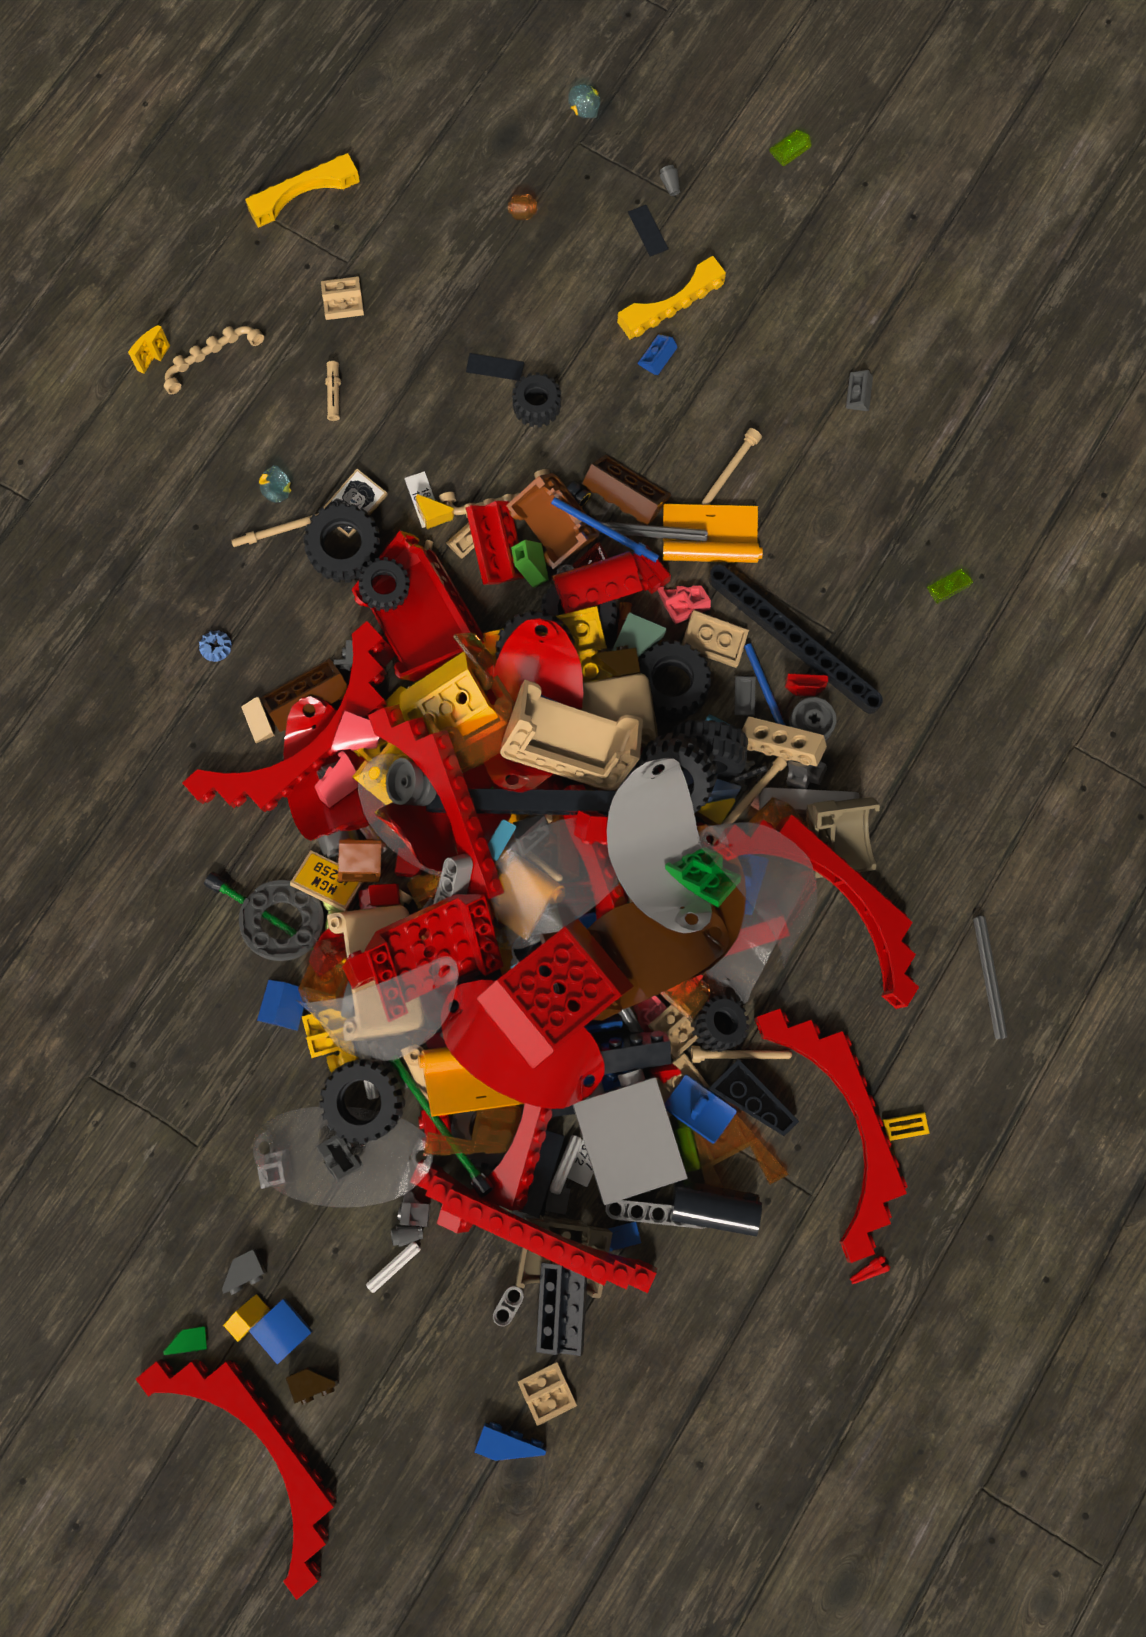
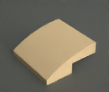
M359 277L321 281L326 320L364 315Z
M679 998L648 1025L652 1032L665 1031L670 1040L671 1057L673 1060L698 1039L696 1035L693 1036L692 1031H694V1027H691V1022L694 1021L691 1018L693 1013Z
M558 1362L518 1381L537 1426L577 1406Z

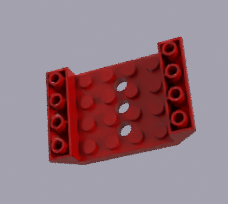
M454 894L377 930L365 948L388 1022L408 1013L405 1003L477 968L484 975H487L504 967L486 898L483 894ZM427 928L423 936H418L421 929ZM432 946L431 951L424 954L425 948ZM437 963V967L433 971H429L430 966Z
M576 919L563 927L496 980L476 1000L530 1067L534 1069L634 986L580 920ZM547 966L551 971L550 976H541L539 967ZM555 983H561L564 986L565 992L563 994L554 992L553 985ZM571 1000L576 1001L579 1005V1010L576 1012L570 1011L567 1006L568 1002Z

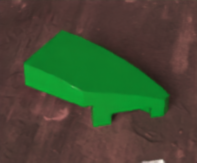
M205 1326L183 1329L177 1332L174 1339L163 1350V1355L207 1349Z

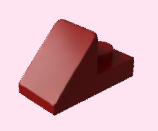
M398 884L369 885L368 889L358 891L360 910L401 905Z

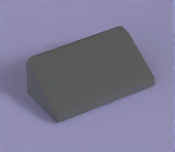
M869 370L850 372L846 402L847 409L869 411L873 376Z

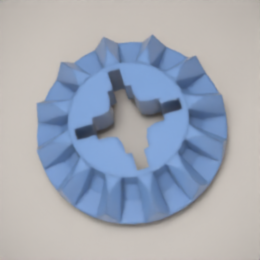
M210 630L209 633L203 635L199 642V650L202 656L213 662L225 659L232 647L231 640L227 634L219 630ZM217 639V643L221 646L216 647L215 650L212 651L213 648L209 644H214V642Z

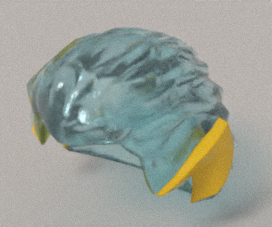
M586 84L573 86L568 98L570 109L574 110L575 114L579 117L596 118L600 107L597 90Z
M278 466L267 469L260 477V490L267 500L277 503L288 498L291 492L289 488L290 481Z

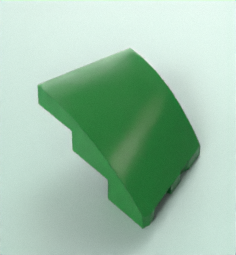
M705 847L692 854L682 856V860L673 864L668 862L665 865V869L680 884L698 897L717 907L723 903L741 882V875L723 868V855Z

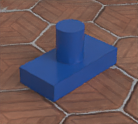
M636 1222L608 1228L612 1232L609 1251L641 1243Z

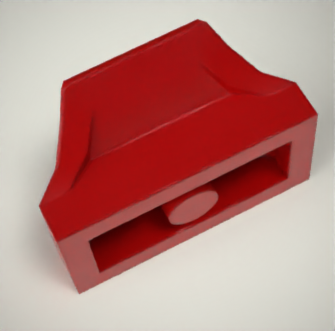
M787 674L785 688L796 696H816L826 688L828 676Z

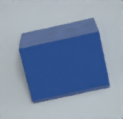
M268 980L257 1021L298 1031L309 990L286 982Z

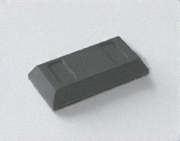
M735 676V715L755 716L756 677Z

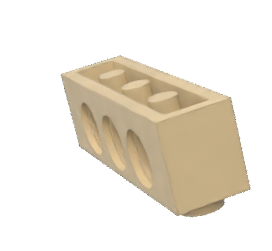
M748 717L742 729L748 738L747 750L763 752L769 756L775 755L785 760L798 761L804 765L818 766L827 747L824 735L753 717Z

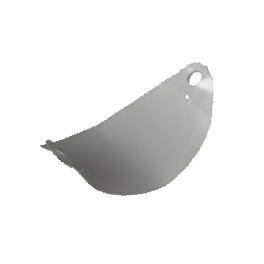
M663 758L646 762L629 775L618 788L612 800L607 823L609 857L618 880L627 895L642 912L673 931L681 933L699 931L710 922L712 915L711 904L680 884L665 869L666 863L670 862L673 864L682 860V856L692 854L702 848L686 779L679 762L674 758ZM659 764H663L665 766L664 770L661 771L660 774L658 773L657 775L652 773L653 768ZM686 914H696L699 919L698 923L689 925L685 921Z

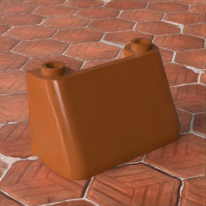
M550 473L538 476L506 506L514 519L526 521L547 550L544 553L546 564L555 569L593 542L599 536V532L597 529L551 504L554 497L585 513L560 478Z

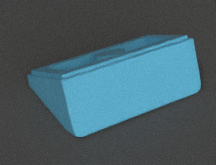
M504 819L500 822L488 843L494 862L499 859L516 829L514 824Z

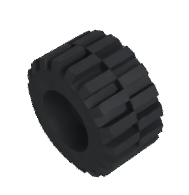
M536 372V375L529 373L526 378L523 376L520 378V382H516L515 388L512 391L513 411L517 419H522L524 425L529 423V427L533 428L534 425H538V428L542 427V424L547 426L550 424V420L554 422L561 408V390H559L558 383H555V379L552 377L548 379L547 374L541 376L540 372ZM532 395H541L547 399L544 404L538 406L531 405L526 400Z
M384 557V560L375 558L374 562L369 561L367 566L362 568V573L359 575V592L362 595L363 601L367 602L370 608L375 607L376 611L385 609V612H388L391 608L393 610L397 609V606H401L408 596L410 583L408 573L403 569L401 563H396L395 559L390 561L388 557ZM379 575H388L396 581V588L390 594H379L372 588V581Z
M721 995L704 1001L700 1006L696 1007L694 1010L696 1013L692 1014L691 1017L694 1020L691 1022V1027H694L692 1034L697 1036L698 1039L696 1041L698 1044L703 1043L702 1047L705 1049L710 1048L712 1052H722L742 1043L743 1038L748 1034L746 1030L749 1029V1024L746 1021L749 1020V1017L745 1016L744 1012L746 1010L740 1007L741 1003L739 1001L734 1002V998L731 996L727 998L726 995ZM715 1013L720 1015L726 1023L725 1034L719 1032L714 1025Z

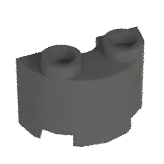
M338 830V832L328 836L325 835L317 840L323 856L330 858L338 855L339 840L348 838L361 840L358 830Z
M335 1135L319 1144L317 1150L325 1161L323 1163L331 1176L339 1182L361 1169L363 1163L358 1155L354 1156L350 1153L349 1150L352 1147L347 1142V1138L341 1139Z

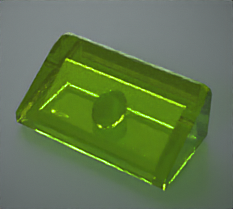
M797 129L770 148L769 151L782 166H786L811 148L810 136Z
M959 569L928 586L927 589L935 602L939 604L970 587L973 580L963 570Z
M690 1127L674 1130L673 1134L685 1172L700 1169Z

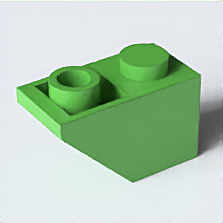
M523 540L511 547L515 567L532 587H537L549 580L542 543Z

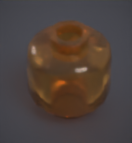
M515 194L511 201L508 202V212L512 214L515 220H530L537 212L536 200L530 194Z

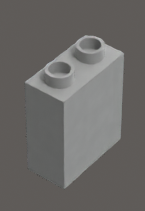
M643 1069L631 1070L618 1075L621 1086L604 1091L601 1081L588 1098L573 1105L604 1205L687 1179L656 1077L650 1076L645 1078Z

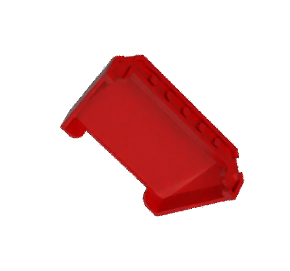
M400 530L378 558L384 560V557H388V560L392 561V559H395L397 564L401 563L403 565V569L407 571L410 581L407 599L404 600L401 606L398 605L395 610L391 608L388 612H385V609L376 611L375 607L371 608L400 661L394 665L396 676L402 680L416 681L429 675L466 650L470 657L479 654L486 638L436 553L430 548L425 550L419 545L418 542L420 540L415 535ZM379 575L372 581V588L379 594H390L396 588V581L391 576ZM358 581L352 588L355 601L360 606L370 608L368 603L363 601L362 595H360Z

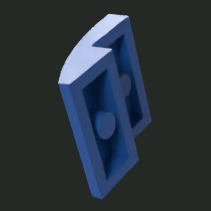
M284 1298L253 1326L249 1332L276 1364H279L313 1330Z

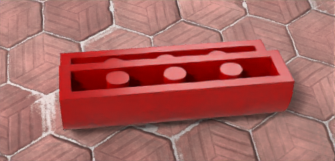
M630 551L552 576L565 614L587 609L643 590L637 572L638 568Z

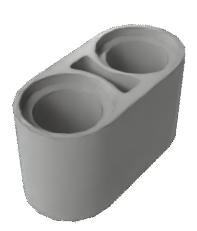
M512 1285L506 1289L493 1313V1320L497 1325L506 1326L512 1321L524 1298L522 1288ZM517 1290L520 1293V1299L516 1302L510 1301L508 1298L509 1291ZM501 1309L507 1310L509 1319L500 1321L497 1318V1312Z

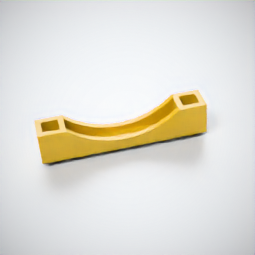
M347 153L337 156L327 163H322L309 171H304L298 176L288 178L278 185L270 186L260 193L252 194L245 200L248 210L259 228L275 221L283 207L293 198L304 192L319 188L343 190L359 183L360 180L358 171Z
M711 256L697 265L690 282L675 296L656 303H633L618 312L617 323L630 340L634 337H640L645 330L658 326L665 318L673 317L677 311L689 307L698 298H704L713 289H719L724 284L726 272L714 256Z

